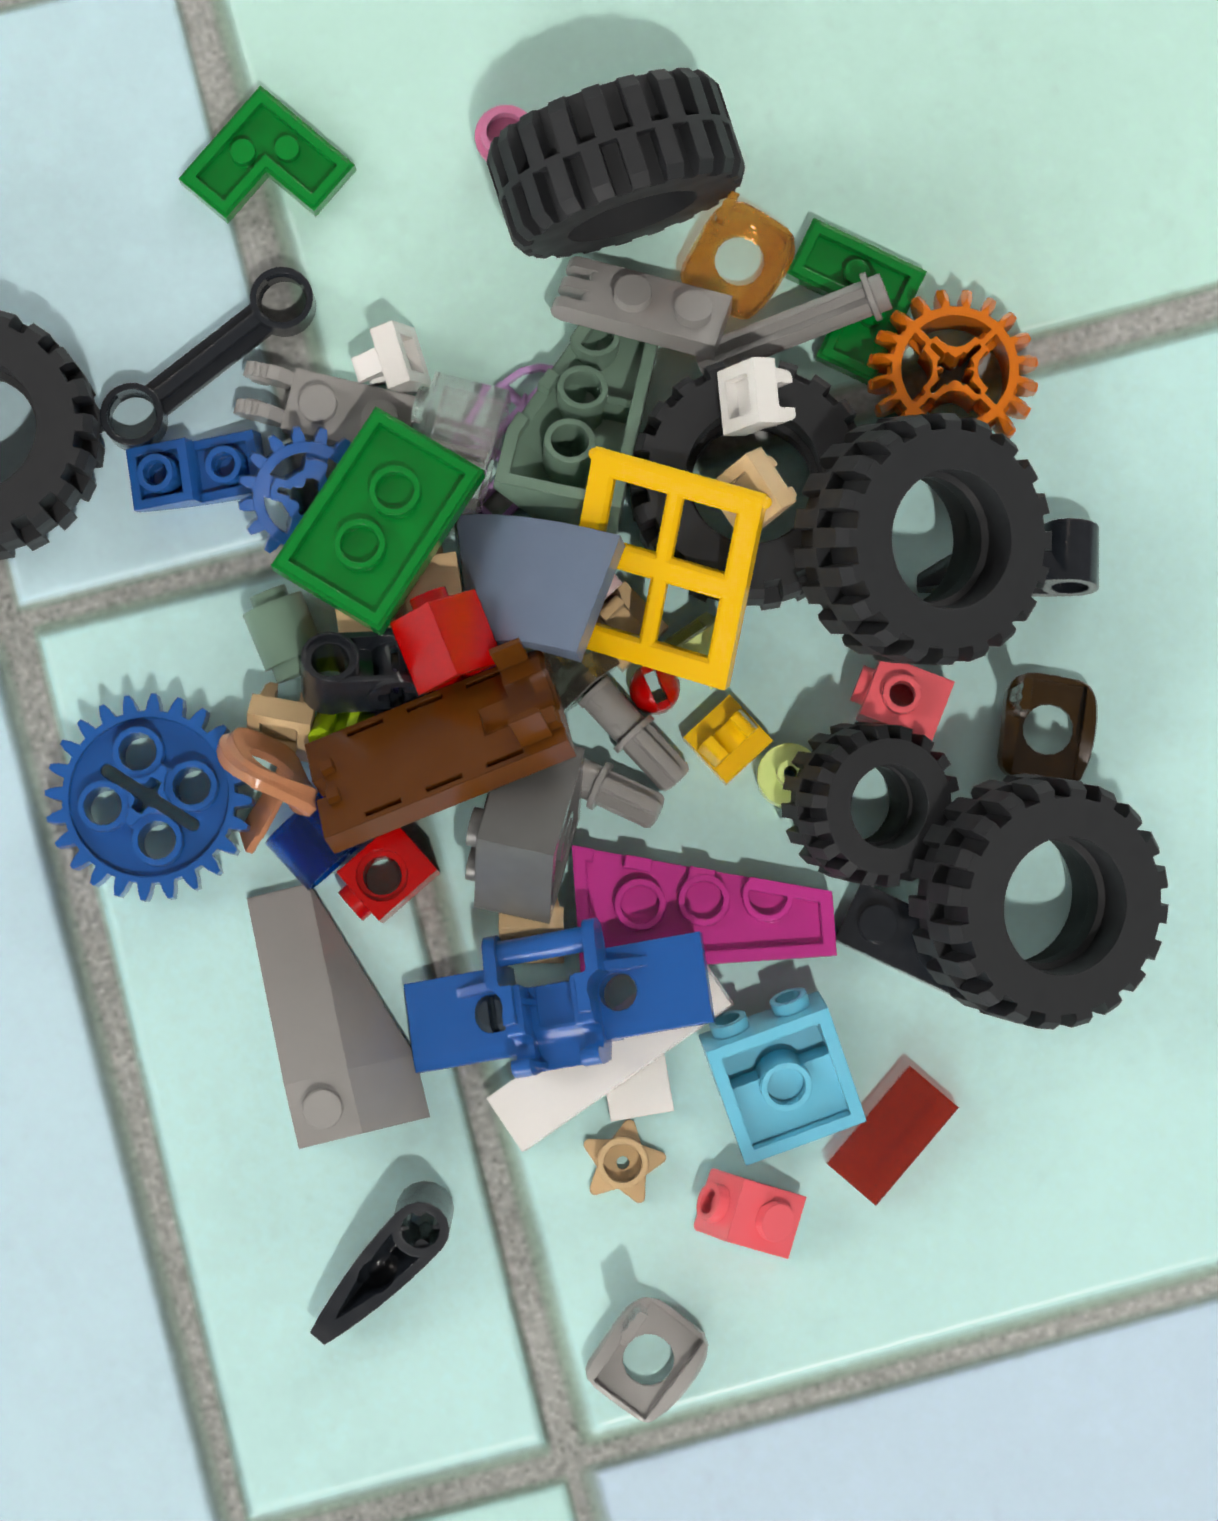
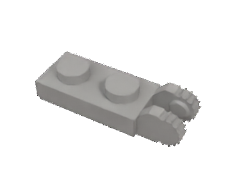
M250 360L246 362L243 376L257 384L271 385L290 390L286 408L284 410L253 398H237L233 413L245 419L280 427L283 433L290 435L292 427L299 426L304 437L313 440L318 427H323L327 429V444L334 445L343 437L352 443L375 406L413 428L419 398L304 369L295 368V372L281 366Z

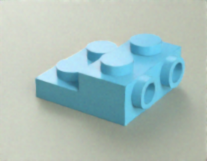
M804 988L784 990L770 999V1009L748 1017L743 1010L724 1012L715 1018V1023L709 1024L710 1031L698 1035L746 1166L867 1122L832 1017L819 991L807 994Z

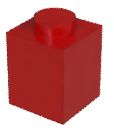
M445 586L432 589L412 598L409 602L413 610L390 623L418 695L442 689L496 665L490 656L489 649L498 645L475 589L450 596Z

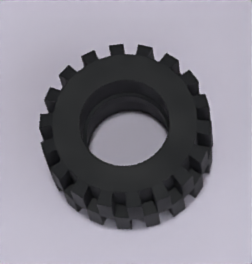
M868 722L840 723L830 727L831 734L817 733L808 740L813 751L811 753L798 751L791 762L800 769L797 777L785 776L782 788L791 791L790 803H781L782 817L793 819L794 826L786 830L790 842L804 845L799 856L807 864L819 866L818 872L826 876L872 887L874 885L886 888L900 886V879L911 882L916 880L917 878L911 877L915 858L924 860L929 846L923 843V839L932 824L944 826L948 821L943 814L944 809L952 803L951 793L959 791L957 777L947 776L944 773V770L951 763L944 753L931 751L934 746L932 740L925 735L912 734L913 729L903 726ZM876 768L884 777L889 789V810L882 826L873 835L863 839L856 830L852 820L851 801L854 790L862 777L870 770Z

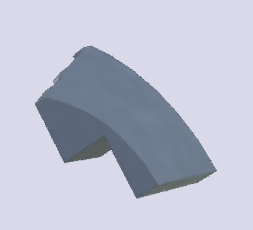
M500 514L461 515L457 528L464 592L472 589L476 590L497 645L499 646L519 637L527 653L538 650L581 662L625 548L621 535L531 517Z

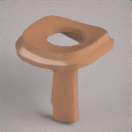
M238 727L231 733L223 734L220 737L216 753L221 766L253 789L262 792L259 800L245 820L251 826L250 831L239 832L245 852L253 854L262 838H264L283 802L288 804L293 812L310 817L317 810L315 800L318 790L309 781L296 753L281 741L262 732ZM253 756L276 766L275 773L261 765Z

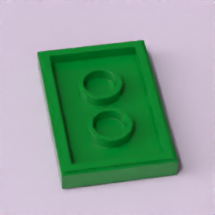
M375 406L271 564V567L277 574L382 636L485 479V472L480 467Z

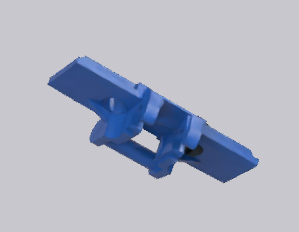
M597 917L582 920L581 927L501 941L498 935L484 937L481 945L484 970L404 984L415 1073L418 1074L507 1058H517V1060L511 1061V1071L515 1078L535 1076L545 1071L580 1065L588 1067L605 1064L612 1060V1042L625 1040L624 1038L715 1023L702 932L605 948L602 927ZM584 953L585 970L569 975V981L536 987L516 985L514 968L509 967V965ZM620 974L629 975L634 980L637 988L636 998L627 1009L614 1011L605 1001V987L613 977Z

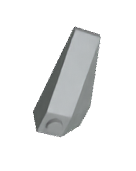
M308 883L247 898L283 1083L299 1149L430 1117L420 1073H415L411 1046L397 1027L373 985H371L311 885Z

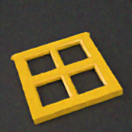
M596 446L591 448L588 452L591 464L579 526L604 532L607 531L616 480L667 494L656 551L624 542L625 548L617 567L619 570L650 579L640 635L596 622L586 649L725 691L730 687L765 511L772 505L771 498L766 493ZM685 499L736 513L725 571L674 557ZM668 584L719 599L708 655L658 641Z

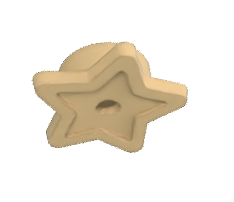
M631 1119L623 1123L612 1139H586L583 1145L597 1166L590 1185L591 1194L598 1195L619 1189L637 1203H642L645 1200L646 1175L666 1160L665 1153L641 1144L635 1122ZM621 1156L629 1160V1165L625 1169L619 1168L616 1164L617 1159Z

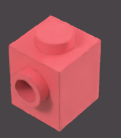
M878 661L875 669L863 665L850 701L861 705L856 717L858 722L903 726L913 729L912 734L925 735L930 740H933L955 681L910 664Z

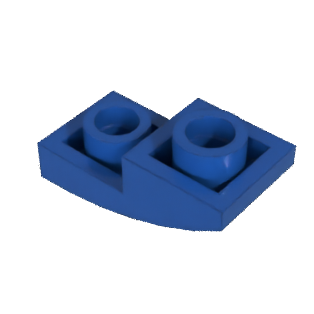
M251 429L196 441L184 437L126 449L134 511L151 512L236 501L252 496V489L245 487L238 480L240 475H255L258 467L254 465L249 455L254 451L264 456L261 433Z

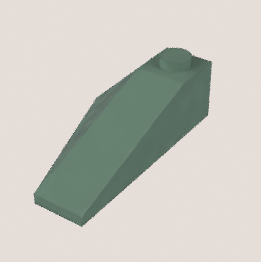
M578 325L570 337V344L552 369L548 368L540 379L537 391L522 413L518 411L508 425L493 488L532 518L579 526L591 464L588 452L591 448L599 446L633 456L641 429L658 346ZM616 480L606 532L618 533L629 484L627 482Z

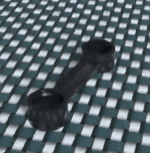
M275 267L263 272L255 280L251 288L250 304L145 386L138 383H126L115 387L106 395L100 409V420L106 434L123 450L159 443L167 431L168 415L271 335L291 337L303 332L311 324L316 312V300L308 280L297 270L288 267ZM280 282H291L300 286L306 297V305L302 313L287 322L273 321L263 314L262 298L265 292L272 285ZM136 397L143 398L152 403L155 408L156 418L153 427L146 435L137 439H126L114 433L112 416L116 407L121 402Z

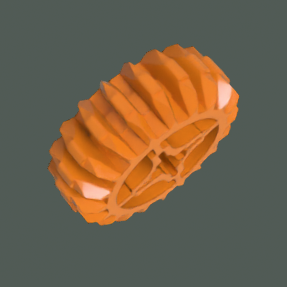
M937 290L933 302L934 310H930L925 300L920 296L913 298L910 303L913 319L905 313L896 310L892 313L890 322L898 330V333L880 330L875 338V343L888 349V353L871 354L868 359V367L879 370V373L886 374L876 376L868 381V393L889 395L876 404L874 409L876 416L886 417L894 412L898 416L927 414V412L931 413L941 404L952 403L960 406L967 413L974 411L979 416L976 419L988 423L991 430L996 434L1003 433L1010 439L1016 432V428L1009 417L1025 420L1031 410L1027 403L1019 397L1034 396L1038 389L1037 382L1020 376L1034 371L1038 366L1037 357L1017 355L1018 352L1029 345L1031 341L1029 334L1025 332L1010 337L1007 332L1012 328L1017 318L1012 312L1005 314L998 322L990 317L996 306V301L993 298H987L983 302L980 311L970 308L973 297L972 292L969 290L961 292L957 306H950L949 296L945 290ZM953 329L970 333L976 337L965 345L955 347L947 345L937 336L930 339L926 334L937 330ZM909 347L919 355L917 363L923 368L927 376V383L913 400L908 395L904 386L901 370L903 354ZM991 351L996 356L1002 373V391L997 404L985 394L988 387L982 382L978 373V366ZM972 357L960 382L953 380L948 385L943 384L933 393L944 368L950 371L957 365L960 367Z

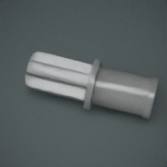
M606 676L578 704L581 708H585L617 743L613 748L617 753L624 750L660 790L667 791L671 789L687 774L689 770L688 764L651 725L654 718L651 715L645 718L611 682L610 677Z
M584 758L581 798L587 800L586 807L593 810L596 806H599L644 828H651L657 821L663 808L665 799L663 795L614 772V764L610 762L601 766Z

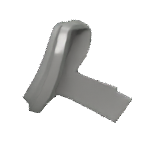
M643 1297L628 1305L614 1322L609 1332L589 1358L585 1368L586 1376L597 1390L636 1419L649 1423L667 1412L696 1379L707 1357L708 1342L700 1328L668 1304L656 1298ZM644 1334L657 1335L663 1338L671 1346L674 1355V1364L670 1374L661 1382L652 1385L641 1384L633 1380L626 1372L623 1364V1353L627 1345L635 1337Z

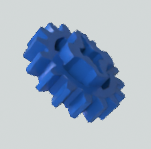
M293 426L290 443L283 445L280 439L271 434L267 438L272 452L267 457L254 451L250 453L249 458L258 467L255 475L243 474L239 476V483L252 489V496L238 501V507L243 511H255L257 517L251 520L246 528L250 535L260 533L263 530L268 532L269 535L265 540L263 548L269 554L276 550L280 544L284 545L306 513L299 511V502L295 498L289 496L286 491L277 489L279 487L292 489V487L302 488L307 478L315 479V488L320 491L327 481L328 458L338 464L350 446L351 442L345 437L341 438L331 447L327 445L328 436L326 428L318 427L313 440H305L301 428ZM304 453L301 465L285 476L270 474L275 466L285 458L294 454ZM264 497L283 504L289 514L286 532L280 529L269 517Z

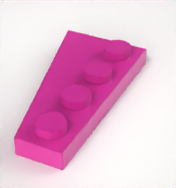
M572 845L577 927H581L582 920L597 917L602 927L605 948L700 931L703 935L707 965L837 956L832 891ZM582 952L579 953L580 972L585 970L584 953Z

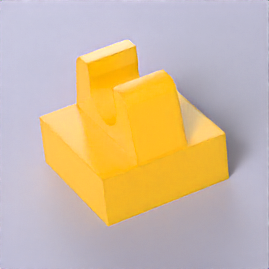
M730 694L683 737V741L725 785L732 781L773 742L770 736Z

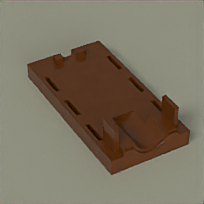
M518 637L489 649L490 656L496 664L495 667L305 744L312 782L321 796L324 797L316 801L324 839L334 854L576 757V751L552 667L545 653L538 650L527 653Z

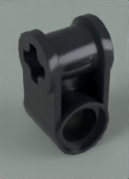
M387 628L382 636L373 631L324 632L310 638L302 648V695L306 704L321 714L334 715L365 711L385 712L426 695V693L418 695L392 628ZM395 646L398 652L391 653V648ZM325 671H337L340 674L335 676H324L320 673ZM398 687V693H393L392 688Z

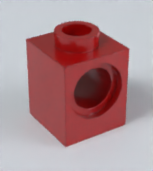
M401 828L376 837L336 872L347 884L338 894L362 921L373 914L381 923H385L440 874L437 868ZM380 860L396 862L400 866L402 873L401 882L397 889L386 895L373 893L367 884V873L370 867Z

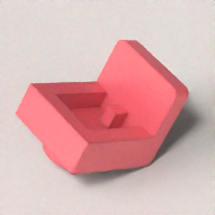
M713 1168L709 1173L706 1185L698 1196L694 1229L726 1242L788 1259L807 1197Z

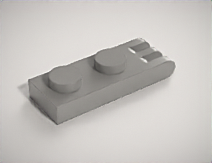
M580 256L570 258L566 268L568 276L563 277L558 289L560 296L554 299L551 307V314L555 318L706 359H715L731 313V295Z

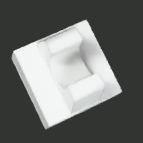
M391 320L370 328L375 347L351 358L358 383L360 384L369 381L371 386L376 387L386 383L388 389L409 395L433 387L414 327Z
M751 357L717 372L723 436H747L795 418V408L779 406L778 388L792 383V375L785 369L775 367V358Z

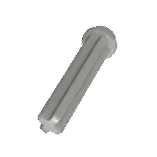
M866 272L860 273L861 281L723 335L714 360L695 356L701 373L704 375V368L706 366L721 361L724 362L727 368L741 362L742 358L769 357L873 315L876 321L882 320L881 313L893 308L880 273L867 277Z

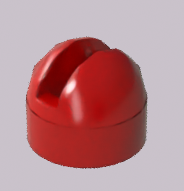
M641 666L631 678L629 686L630 698L637 709L649 715L666 713L674 707L679 698V679L677 676ZM653 671L667 698L657 704L644 678V675Z

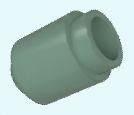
M285 584L251 597L250 601L253 609L243 614L265 671H273L278 684L301 676L302 648L310 638L319 634L302 591L289 594Z

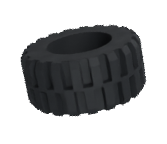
M676 68L673 71H667L666 69L651 70L647 74L638 76L631 74L616 78L613 82L602 85L598 83L581 89V92L568 97L562 96L549 102L546 107L532 110L521 116L520 121L516 124H509L502 129L500 135L492 140L487 156V166L514 246L529 257L534 256L542 259L550 256L561 258L569 257L575 253L583 252L586 254L599 251L601 248L632 242L633 239L645 235L649 236L665 230L664 228L673 224L685 222L693 218L695 214L707 211L718 205L719 200L730 197L736 188L740 187L745 171V163L719 84L704 71L699 69L692 71L690 68Z
M0 310V382H5L20 391L30 403L36 418L35 438L28 457L10 478L0 483V560L15 558V549L27 545L34 551L49 543L46 536L48 532L58 525L65 531L78 518L72 510L80 499L87 502L90 501L97 487L91 478L95 468H103L105 448L100 443V433L104 432L100 420V409L94 400L96 394L64 347H60L45 330L34 323L27 326L22 323L17 315Z
M742 358L741 362L749 358ZM780 360L778 368L785 369L791 373L792 383L778 388L779 406L795 408L796 416L793 420L760 431L774 434L790 443L802 455L810 473H822L824 468L819 464L820 457L832 444L844 443L846 433L857 428L854 422L857 413L846 399L838 402L829 394L831 385L815 374L810 381L796 374L797 365ZM723 361L706 366L704 368V375L695 380H692L689 376L685 377L672 387V395L665 402L658 401L648 415V422L643 433H639L634 448V457L693 472L702 451L713 440L723 435L717 372L726 368ZM630 484L632 515L640 531V541L645 549L656 551L667 494ZM685 499L674 557L725 571L731 539L709 527L700 516L695 503ZM792 528L777 539L759 543L746 606H760L762 611L780 608L781 602L793 598L797 602L805 598L801 584L808 581L805 568H796L793 549L802 547V530H794ZM689 590V595L705 603L707 598L719 601L718 598Z
M955 413L896 416L878 419L875 424L858 426L846 433L844 443L832 444L820 457L819 464L824 468V471L822 473L809 474L802 490V494L809 497L806 509H796L794 530H802V547L793 548L796 568H805L808 581L802 583L801 587L808 604H820L823 610L818 614L819 621L830 634H844L842 641L846 647L858 654L873 655L877 661L902 664L953 665L955 661L970 662L985 656L989 646H1002L1016 631L1012 622L1027 620L1037 603L1031 597L1035 588H1044L1049 570L1048 567L1042 565L1044 552L1052 551V531H1045L1043 515L1050 512L1045 493H1036L1033 483L1038 480L1036 472L1028 459L1016 460L1014 458L1019 450L1003 433L991 434L992 430L988 423L973 417L959 418ZM920 479L928 484L944 503L950 517L953 532L952 556L946 574L937 588L923 600L915 595L902 579L897 569L892 549V529L897 509L909 489Z
M1029 774L1006 775L1002 781L989 779L974 786L970 793L973 799L957 797L944 809L943 814L948 819L944 826L931 825L923 839V843L929 846L925 859L915 858L911 877L919 879L917 895L908 896L909 916L919 918L920 929L914 930L912 934L918 953L933 957L927 962V970L938 984L948 986L950 996L964 1006L978 1009L980 1013L1038 1029L1054 1030L1059 1025L1072 1028L1089 1023L1093 1018L1092 1012L1106 1015L1122 1002L1119 992L1122 990L1134 992L1145 978L1146 974L1141 968L1146 959L1155 960L1162 941L1155 939L1159 923L1167 924L1169 904L1161 903V889L1168 888V880L1165 866L1155 864L1153 857L1159 854L1160 850L1152 832L1138 830L1142 824L1141 817L1129 804L1118 803L1114 793L1099 786L1083 784L1082 781ZM1050 840L1062 854L1070 873L1072 883L1070 911L1056 939L1042 952L1024 960L1014 948L1006 929L1004 919L1006 890L1011 876L1021 860L1034 848Z

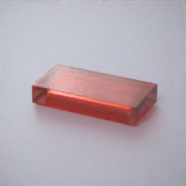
M907 1066L865 1116L867 1122L856 1126L828 1159L826 1164L876 1206L959 1107L911 1066Z

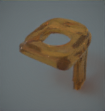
M731 191L727 198L722 201V205L711 214L682 264L680 277L682 283L731 295L732 309L730 316L741 320H748L766 305L787 274L795 255V238L788 228L767 214L745 202L737 201L740 194ZM732 238H744L752 241L759 247L763 255L764 267L761 275L754 282L747 285L736 286L727 283L719 276L715 267V255L718 248Z

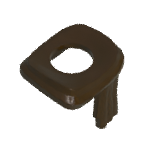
M1026 673L1017 676L1011 681L1005 691L1002 706L997 754L1000 770L1005 775L1029 774L1080 781L1092 755L1098 723V704L1093 689L1085 682L1077 679L1042 673ZM1041 705H1052L1060 708L1067 714L1072 725V735L1069 743L1062 751L1056 754L1044 755L1034 751L1027 744L1023 735V724L1027 715L1034 708Z

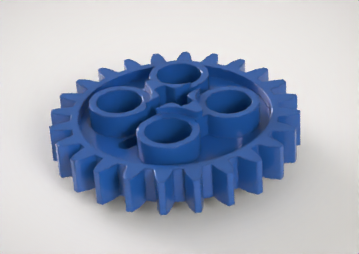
M151 693L147 701L146 710L140 711L134 699L128 695L124 696L123 715L116 716L114 712L102 704L99 706L102 725L98 728L81 719L77 722L81 733L85 737L80 745L68 740L61 741L60 745L72 758L69 764L53 763L49 766L52 772L64 778L63 786L45 790V796L62 802V809L53 812L46 819L52 825L67 826L68 831L55 842L57 848L69 849L78 847L79 851L70 863L72 869L79 871L91 864L95 865L90 884L99 888L111 876H114L115 896L124 898L132 884L136 883L141 901H151L155 885H161L167 898L174 900L177 899L178 880L184 879L191 888L199 891L202 889L199 870L205 867L207 870L221 876L224 872L216 859L217 854L223 851L238 856L241 852L229 839L232 831H250L251 826L236 817L237 810L255 806L256 800L245 794L238 793V787L246 783L230 774L219 763L216 753L220 737L223 734L230 733V730L223 724L207 733L205 729L209 722L210 713L204 708H201L188 720L186 719V701L182 698L177 697L169 711L164 712L160 696L156 693ZM139 738L152 739L156 745L154 762L146 769L131 770L126 762L128 746ZM111 765L148 789L155 788L160 782L161 785L157 792L160 797L197 819L199 822L198 829L191 831L153 807L148 806L141 814L143 801L106 778L102 774L103 767ZM193 771H202L210 779L211 789L208 796L198 804H185L179 795L181 780ZM106 791L116 792L121 799L122 806L119 816L114 822L107 825H98L91 814V806L94 799ZM158 825H169L176 836L174 849L164 858L152 859L145 850L146 835L152 828Z

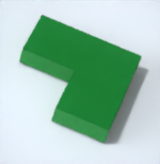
M260 85L178 179L182 186L226 223H229L268 178L316 217L357 170L354 163Z
M813 218L787 271L786 279L824 296L861 281L860 273L866 272L867 277L880 273L893 308L881 313L883 319L880 321H876L873 315L827 333L816 355L815 361L867 385L868 381L879 373V370L868 367L869 356L875 353H888L889 351L875 343L878 332L884 330L898 333V330L891 324L890 317L896 310L907 315L911 300L915 298L927 271Z

